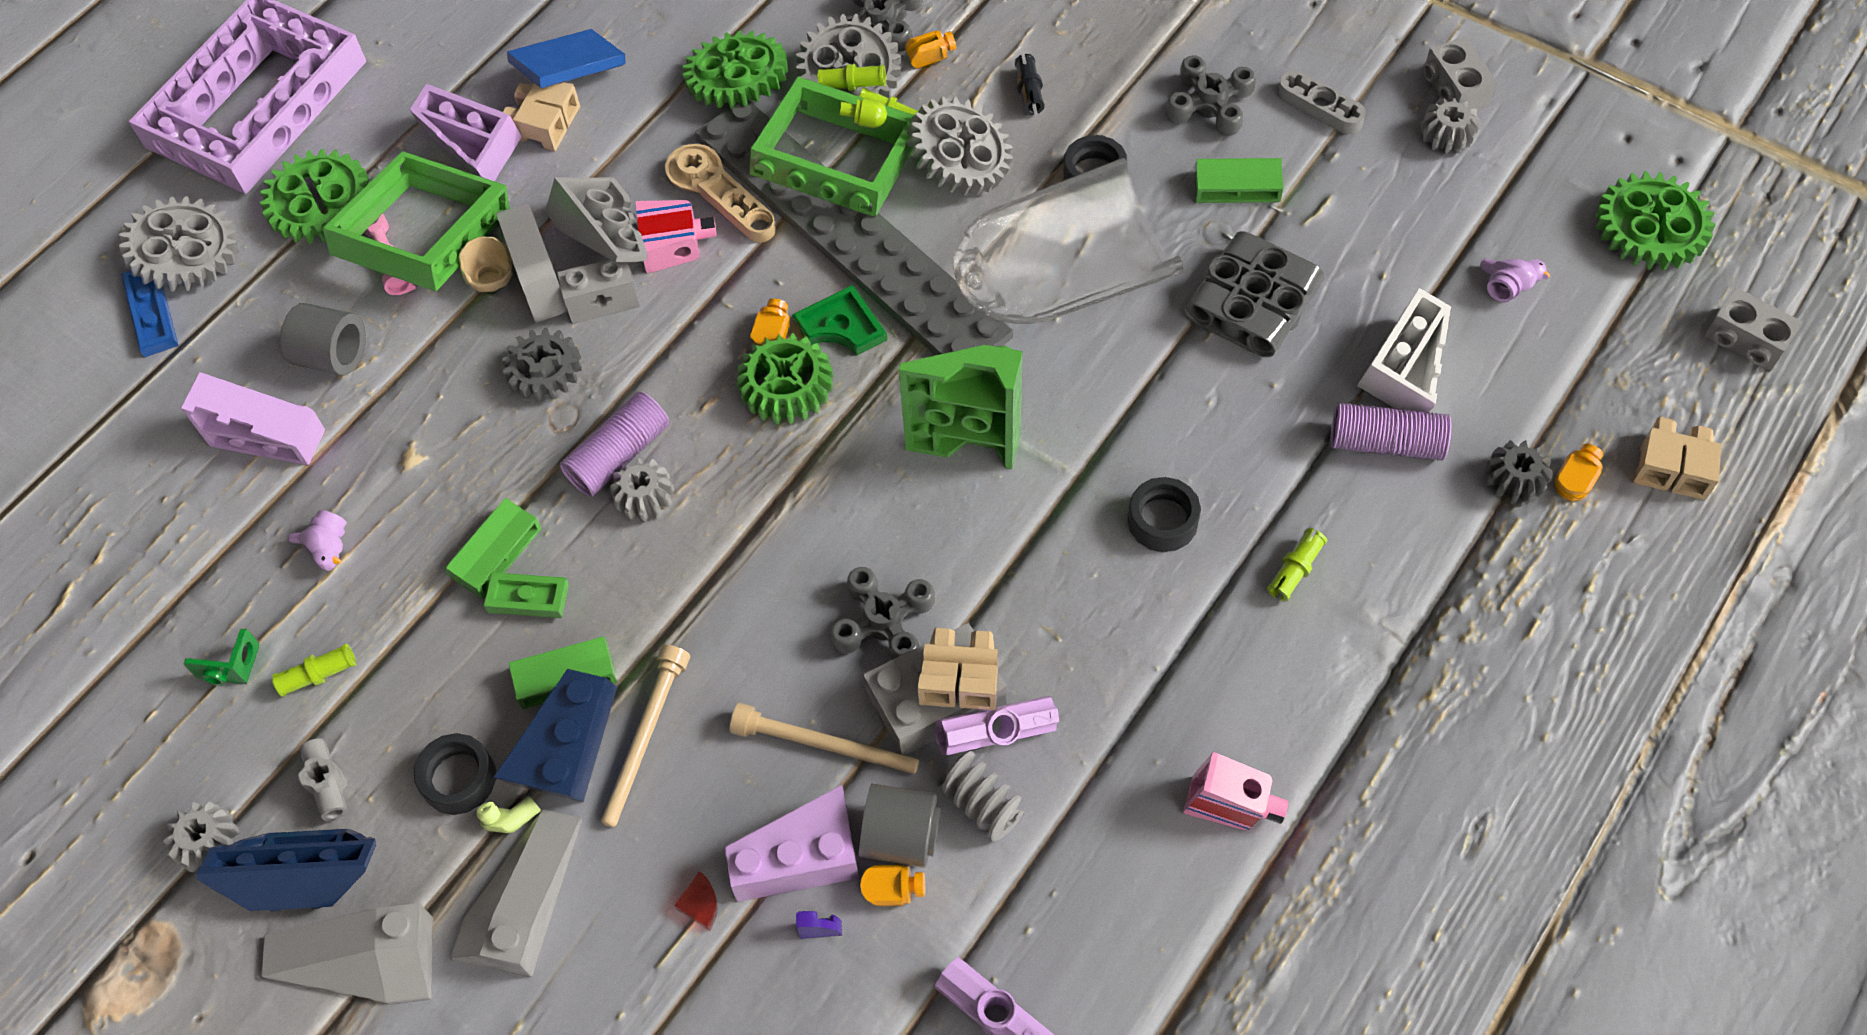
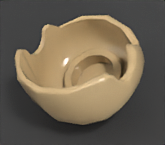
M480 236L470 240L459 253L463 279L474 290L494 292L507 286L513 275V261L509 249L505 243L495 237Z

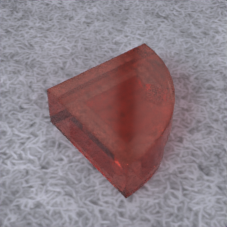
M699 871L676 902L675 907L678 911L710 931L717 917L718 901L710 881Z

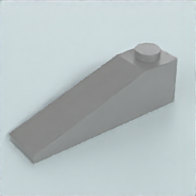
M554 178L545 213L560 232L614 262H640L647 259L648 255L642 235L635 228L637 220L635 213L630 212V197L615 178Z

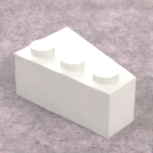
M1419 288L1357 386L1397 410L1430 412L1437 399V394L1435 393L1437 379L1441 374L1442 364H1440L1442 348L1446 342L1451 306Z

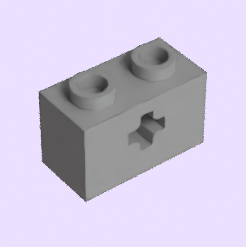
M608 259L557 272L563 299L572 324L640 307L628 262H614Z

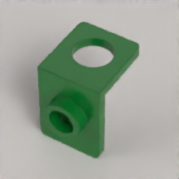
M240 629L229 662L185 658L183 665L196 678L212 685L222 686L226 682L247 684L259 649V642L248 629ZM245 644H247V656L243 663L242 651Z

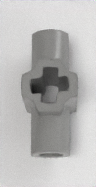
M312 739L303 743L299 748L304 762V768L298 773L301 785L315 798L320 817L324 821L339 819L348 811L342 794L343 790L348 786L346 776L331 760L327 744L323 739Z

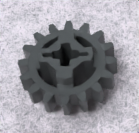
M544 328L541 335H536L534 330H529L530 338L526 340L521 336L516 337L519 345L517 347L508 346L507 350L510 356L502 358L505 366L503 373L514 392L520 390L522 397L525 399L533 393L536 400L541 401L543 394H549L551 399H555V391L560 389L562 392H568L567 382L577 383L578 379L575 372L582 371L579 361L581 356L570 336L564 339L560 330H557L552 336L548 328Z

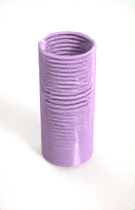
M636 392V394L631 396V399H628L623 406L618 408V411H615L600 427H597V430L592 432V435H589L571 454H568V457H565L560 462L561 471L580 492L586 496L594 497V494L612 480L613 472H620L623 469L624 462L630 463L643 448H646L664 429L669 427L668 416L653 398L644 392Z
M1338 402L1332 419L1331 448H1336V450L1347 449V451L1354 450L1355 452L1357 450L1358 452H1373L1374 454L1380 453L1381 455L1384 453L1391 456L1399 454L1400 457L1408 455L1409 458L1418 457L1419 459L1426 458L1427 460L1429 458L1430 460L1437 459V461H1443L1449 450L1452 422L1450 415H1445V413L1438 414L1436 412L1434 414L1433 412L1426 413V411L1419 412L1418 410L1416 412L1414 410L1406 411L1405 409L1397 410L1396 408L1392 409V407L1385 409V407L1362 406V404L1359 406L1358 404L1351 405V403L1344 404L1343 402L1340 404Z

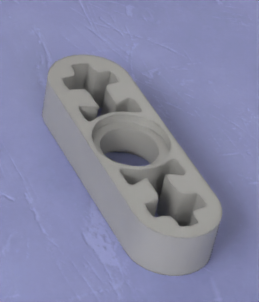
M1290 70L1281 76L1278 95L1286 103L1341 133L1355 134L1362 129L1366 110L1359 102L1301 71ZM1316 98H1324L1328 100L1330 104L1327 106H1319L1315 104L1313 100Z

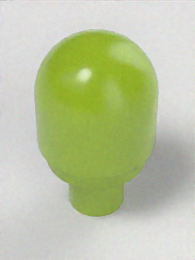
M862 98V100L857 99V104L841 102L840 116L854 118V123H857L858 126L877 128L886 121L887 110L879 101Z

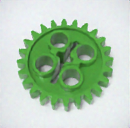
M741 30L732 37L728 32L724 34L723 39L714 36L712 37L713 43L711 44L702 42L703 49H693V56L686 57L687 64L683 65L686 88H688L690 95H695L696 101L704 99L706 106L716 102L717 108H721L725 103H729L730 109L734 108L736 102H741L744 107L747 106L750 99L758 103L760 102L759 95L761 94L768 97L771 96L770 88L779 89V82L785 81V73H788L786 52L783 50L781 43H776L774 37L766 39L765 33L755 37L754 31H750L746 36H742Z
M321 149L318 156H313L312 152L307 150L306 158L301 159L295 154L294 163L290 164L283 161L284 169L282 171H271L275 179L264 181L268 189L260 191L264 200L259 203L268 224L271 225L275 233L280 231L284 239L292 236L294 241L298 243L305 236L308 244H311L315 236H319L322 242H326L323 227L367 186L370 179L357 159L352 161L348 153L340 157L338 150H334L327 156L325 150ZM307 177L312 179L328 210L327 214L321 213L305 182Z
M1647 171L1643 172L1641 179L1635 174L1630 173L1627 181L1618 178L1615 186L1609 185L1606 193L1602 195L1598 204L1599 208L1595 214V217L1599 219L1596 229L1604 230L1601 240H1612L1608 248L1610 251L1619 248L1622 250L1620 259L1630 255L1634 257V266L1638 265L1642 260L1646 261L1648 270L1652 269L1654 263H1659L1661 269L1666 271L1670 262L1679 269L1684 261L1691 264L1696 256L1703 254L1713 237L1712 231L1716 226L1715 223L1711 222L1714 212L1705 211L1709 201L1697 200L1701 193L1699 190L1691 193L1687 191L1689 182L1679 186L1676 184V176H1672L1669 181H1666L1663 178L1662 172H1659L1655 179L1651 178Z

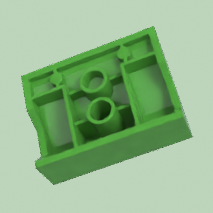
M981 345L900 363L898 371L905 449L907 451L948 458L965 444L995 448L1004 467L1012 469L1021 435L1023 351L1014 350L1008 346Z

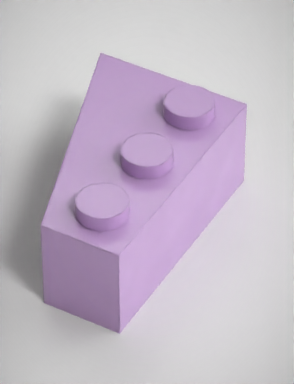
M429 84L424 86L410 108L411 113L425 133L473 175L492 181L496 180L522 137L509 114Z
M199 372L181 407L210 447L308 466L325 431L316 413L306 406L295 405Z
M842 785L725 847L730 885L737 902L859 879Z

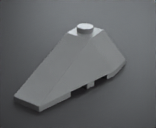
M542 809L464 917L450 958L452 961L532 977L581 826V817Z
M420 903L369 909L264 935L262 977L308 988L315 987L334 991L350 997L353 995L372 999L375 1002L388 1005L431 1000L433 917Z

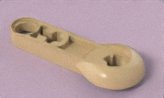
M688 144L675 149L668 156L665 164L666 175L674 186L683 191L700 194L750 240L761 243L770 240L774 236L776 231L774 215L724 171L721 159L715 150L706 145ZM743 203L744 210H742L737 205H741ZM757 220H765L769 223V226L764 230H755L751 227V224Z

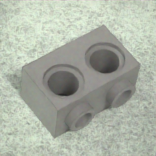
M1466 37L1430 47L1423 66V72L1427 81L1431 82L1439 93V97L1447 102H1450L1453 97L1459 103L1468 101V108L1480 109L1490 105L1497 81Z
M1736 287L1704 336L1718 345L1741 355L1753 364L1772 371L1804 322Z

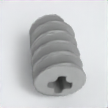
M969 751L949 765L940 776L937 785L938 787L943 785L942 793L946 797L954 796L953 802L956 807L960 809L966 807L965 815L969 819L978 818L976 822L977 827L983 831L989 829V839L996 842L1007 835L1024 815V810L1019 811L1017 809L1022 797L1017 794L1007 800L1005 797L1010 789V785L1005 783L996 789L994 785L999 775L994 772L984 778L982 775L987 764L982 761L973 767L971 763L976 753Z

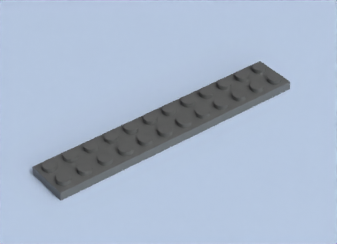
M748 100L745 107L741 102H737L734 108H728L695 131L696 140L701 145H706L715 150L723 165L933 354L940 355L981 345L1004 346L1013 338V330L879 213L876 217L750 175L751 148L770 120L751 101ZM786 132L783 133L774 148L775 150L824 166Z

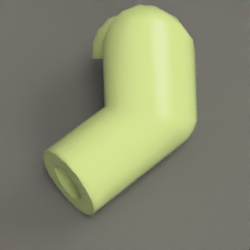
M527 796L512 809L498 808L493 802H486L478 808L476 816L480 821L481 827L487 831L513 833L541 810L533 799Z

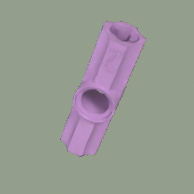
M1044 696L996 706V710L979 709L970 713L938 719L934 728L936 743L943 755L955 754L995 744L1009 745L1017 739L1056 731L1057 723L1059 722L1058 710L1052 698ZM1000 716L1001 728L994 734L992 724Z
M959 957L950 962L935 984V989L977 1022L980 1029L986 1035H1054L1018 1006L1008 992L1003 989H997ZM1001 1005L1006 1008L1009 1015L1004 1021L992 1022L985 1016L986 1010L990 1006Z

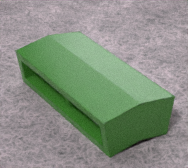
M1282 158L1196 159L1194 166L1196 203L1281 202L1284 189Z
M505 498L446 566V575L483 599L487 595L492 572L505 573L542 529L537 518L521 509L508 498Z
M604 636L508 662L516 699L522 710L544 704L567 669L605 677L613 684L618 683L608 641Z

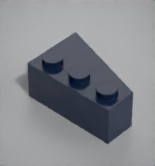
M567 669L494 778L511 785L584 802L617 686L605 677Z

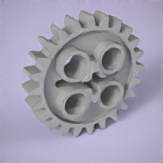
M841 14L840 22L836 23L830 16L828 17L829 26L825 27L818 22L816 23L817 34L812 31L807 32L809 42L801 41L800 48L802 52L796 54L797 63H799L796 65L798 76L818 83L817 75L819 69L846 68L848 64H855L856 67L884 65L886 69V85L865 88L889 99L891 98L890 88H897L896 77H901V67L898 66L901 64V54H897V42L891 43V32L882 34L881 23L872 28L870 17L866 18L863 23H859L858 14L853 16L852 21H847L846 16ZM849 42L858 43V45L854 47H849L846 44ZM824 59H829L833 61L832 63L825 65L819 63ZM858 87L857 91H849L848 88H840L838 90L859 96L863 87Z
M942 96L938 103L931 99L927 106L923 104L910 122L911 125L907 131V135L910 138L907 146L914 148L910 157L920 158L916 167L929 170L926 174L927 179L936 176L938 178V187L942 186L945 182L949 184V190L952 193L956 187H960L963 195H966L970 188L975 195H979L982 189L990 192L993 185L998 186L1010 169L1009 164L1013 160V157L1009 155L1013 147L1005 143L1009 138V134L999 133L1003 124H993L991 122L993 114L990 113L984 116L982 114L983 106L979 105L976 109H973L968 99L964 105H961L955 96L951 103Z
M185 196L181 203H176L174 197H170L169 204L163 205L159 200H155L156 208L151 209L143 205L144 215L132 213L133 223L124 222L123 224L125 232L119 234L121 239L119 247L126 268L130 267L134 277L141 275L143 284L154 280L156 289H160L167 283L173 292L178 284H183L185 290L189 291L191 283L194 282L203 288V279L208 278L216 282L215 272L227 274L226 264H234V254L239 253L237 246L239 241L233 221L227 220L225 211L217 212L215 204H210L204 208L203 199H198L194 204H190L188 196Z

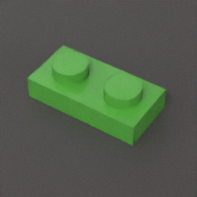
M492 572L484 608L487 613L562 618L569 583L565 577Z

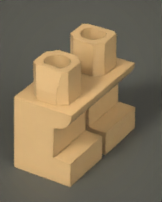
M562 82L540 88L535 83L533 85L519 83L515 90L514 98L517 105H521L520 108L508 106L505 107L503 113L510 115L522 135L520 142H526L528 138L542 142L544 149L555 152L580 108L574 84Z
M1658 417L1640 446L1641 457L1639 466L1635 470L1633 483L1668 491L1672 485L1671 492L1706 500L1719 482L1721 443L1714 442L1712 428L1699 425L1694 426L1690 429L1687 436L1676 433L1677 423L1673 419Z
M934 628L930 644H924L922 671L918 683L919 705L956 707L958 676L961 674L959 684L960 708L996 710L998 649H994L992 632H971L970 647L955 646V631L949 628Z

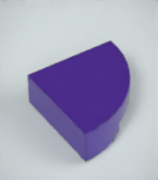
M798 911L796 913V925L801 939L842 936V921L837 916L831 914L829 918L818 919L816 911Z

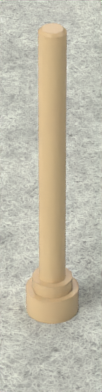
M667 644L661 646L656 659L659 675L602 816L601 822L605 826L615 827L617 825L673 679L679 677L680 672H685L691 656L679 647Z
M739 702L732 715L730 733L747 737L748 734L756 735L759 732L915 774L919 766V760L914 757L761 717V712L755 711V707Z

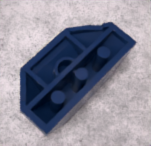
M351 829L266 833L239 840L227 847L225 845L210 847L196 875L198 881L249 911L333 907L366 872L376 848L375 838L365 837L363 834Z

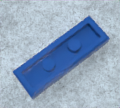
M131 270L121 273L139 350L142 355L148 357L179 346L164 286L156 289L154 280L143 284L141 275L134 277Z

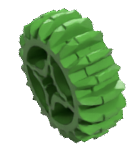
M778 333L776 340L770 341L764 337L763 346L752 344V354H743V364L738 365L737 388L740 391V397L744 405H748V410L752 414L759 413V417L763 422L772 416L773 422L778 425L782 418H787V421L792 425L794 417L800 416L806 421L808 411L818 414L819 404H827L828 393L832 392L833 369L830 367L827 354L822 353L818 343L811 345L807 336L797 341L794 333L791 334L789 339H783ZM766 372L768 375L764 378L765 382L759 386L758 382ZM811 372L813 375L810 381L804 385L802 382L806 379L805 375Z

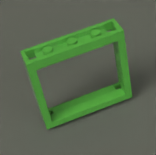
M798 76L751 148L750 175L876 217L914 149L907 146L910 138L907 135V131L914 115L884 105L887 110V118L883 125L877 128L858 126L857 123H854V118L840 116L841 102L857 104V99L862 100V97ZM797 112L895 144L873 183L775 150L774 148Z
M402 151L323 227L329 255L437 291L460 267L459 253L466 243L480 236L488 237L500 224L496 213L510 208L507 186ZM410 186L471 206L423 257L361 236Z

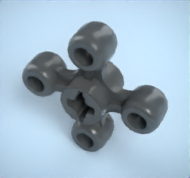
M853 0L857 6L865 7L864 14L859 17V23H863L868 17L871 18L872 28L881 23L882 34L891 32V43L897 42L898 51L905 50V44L909 39L913 38L912 31L905 21L897 20V16L902 10H917L921 7L923 0ZM853 16L846 17L847 21H852ZM849 42V43H847L846 45H847V46H850V47H854V46H857L858 43H857V42Z
M1197 55L1186 57L1180 66V79L1185 85L1194 87L1195 91L1190 95L1184 92H1177L1169 97L1166 106L1168 119L1175 124H1182L1188 121L1192 113L1196 111L1204 117H1216V128L1221 134L1226 136L1235 135L1242 127L1243 112L1237 105L1228 104L1227 100L1231 96L1246 98L1252 94L1256 83L1254 71L1248 67H1238L1233 70L1230 78L1226 80V78L1218 73L1206 74V63L1201 57Z
M867 567L854 568L847 577V588L854 599L864 604V612L856 620L842 619L833 625L830 633L833 647L840 653L849 654L859 648L861 641L865 637L872 635L879 640L888 641L891 660L920 647L917 638L903 630L902 621L909 613L923 614L932 609L935 603L933 586L926 580L916 579L907 585L902 595L894 597L889 593L878 591L877 578L871 569ZM908 648V650L901 651L900 649Z

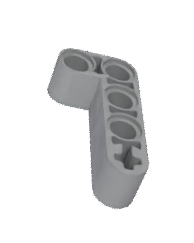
M529 202L497 212L498 221L535 322L537 323L567 313L568 310Z

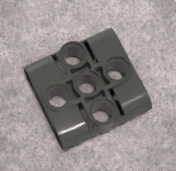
M1239 231L1231 239L1222 254L1211 261L1208 274L1185 305L1184 313L1196 325L1259 356L1269 358L1275 354L1289 331L1297 327L1301 313L1323 282L1324 273L1316 264L1251 233Z

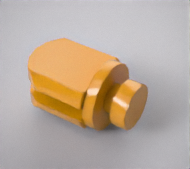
M939 30L931 31L911 38L905 44V50L910 62L917 69L947 58V49L949 51L956 50L955 39L951 31L945 32L944 37H942Z
M771 298L768 300L767 306L760 308L750 332L753 344L763 346L764 337L774 341L778 333L783 339L786 338L790 326V317L786 313L788 309L786 302Z
M1587 443L1583 444L1580 450L1572 451L1566 457L1555 477L1554 488L1562 498L1570 501H1580L1585 498L1602 472L1600 460L1603 457V452L1598 447Z
M903 864L874 865L864 872L860 887L865 899L875 906H904L911 903L912 893H915V897H925L924 872H915V875L911 876L910 866H904Z

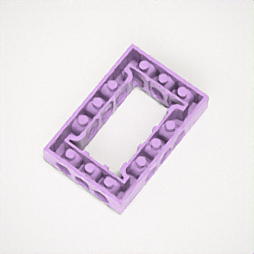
M246 0L128 122L146 149L246 195L367 61L355 34L275 0ZM272 50L297 61L284 76H280L277 79L278 83L263 99L259 98L257 100L256 107L242 121L239 120L234 125L232 134L235 141L219 134L213 127L208 129L202 126Z

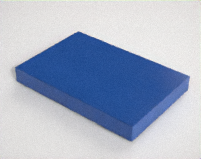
M593 29L507 51L508 62L540 88L626 64L625 53Z

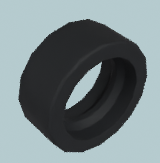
M1088 135L1078 138L1068 146L1064 154L1063 180L1072 193L1087 200H1103L1114 196L1122 189L1127 173V154L1122 145L1114 139L1103 135ZM1099 158L1108 161L1114 166L1115 170L1102 177H1090L1079 172L1075 166L1083 160Z
M1169 477L1152 478L1139 485L1132 494L1127 519L1130 532L1138 543L1150 550L1160 552L1176 551L1189 544L1196 535L1201 506L1199 498L1193 489L1179 479ZM1152 500H1171L1182 506L1185 510L1186 521L1176 529H1157L1146 523L1143 519V507Z
M460 733L442 735L430 742L418 755L414 766V783L421 796L437 811L451 815L468 813L482 805L492 793L496 778H494L496 766L483 744L472 736ZM463 753L475 758L478 764V772L474 781L466 789L449 795L441 794L435 789L432 778L436 768L442 761L452 755Z

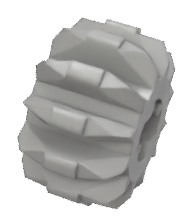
M1440 97L1436 104L1429 105L1422 118L1420 132L1423 133V142L1432 143V150L1441 148L1447 154L1453 149L1460 154L1465 147H1470L1474 143L1478 134L1480 119L1477 118V109L1468 108V101L1459 103L1453 97L1450 102H1447Z
M639 457L634 466L624 462V472H613L614 484L610 485V494L614 498L615 508L619 512H625L626 517L630 521L638 514L645 523L648 514L654 513L660 517V507H670V495L674 494V486L672 481L669 480L668 470L665 467L659 468L658 463L654 459L644 465L643 460Z
M210 801L204 807L200 803L192 802L189 813L177 810L178 822L166 824L167 831L172 835L164 839L163 842L165 847L170 850L169 858L175 864L182 865L187 871L195 872L202 864L210 847L225 845L227 847L235 843L232 838L240 834L239 828L233 823V815L227 809H221L216 803H211Z

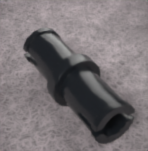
M1025 54L1026 64H1023L1022 55H1019L1015 59V67L1018 74L1016 86L1018 92L1022 94L1024 111L1029 115H1034L1033 104H1036L1037 113L1039 114L1045 108L1041 94L1043 87L1042 78L1037 74L1034 56Z

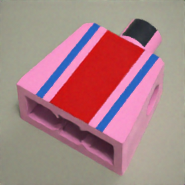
M687 200L635 201L638 231L642 235L648 255L646 261H643L646 273L656 272L697 260L699 258L698 239L717 237L714 216L695 219L691 202Z
M1212 752L1192 776L1183 813L1234 828L1249 830L1261 818L1281 824L1286 816L1289 802L1286 799L1270 794L1272 777L1270 775Z

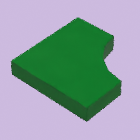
M853 285L792 314L794 324L803 337L807 336L811 345L822 342L838 343L859 355L887 341L886 331Z

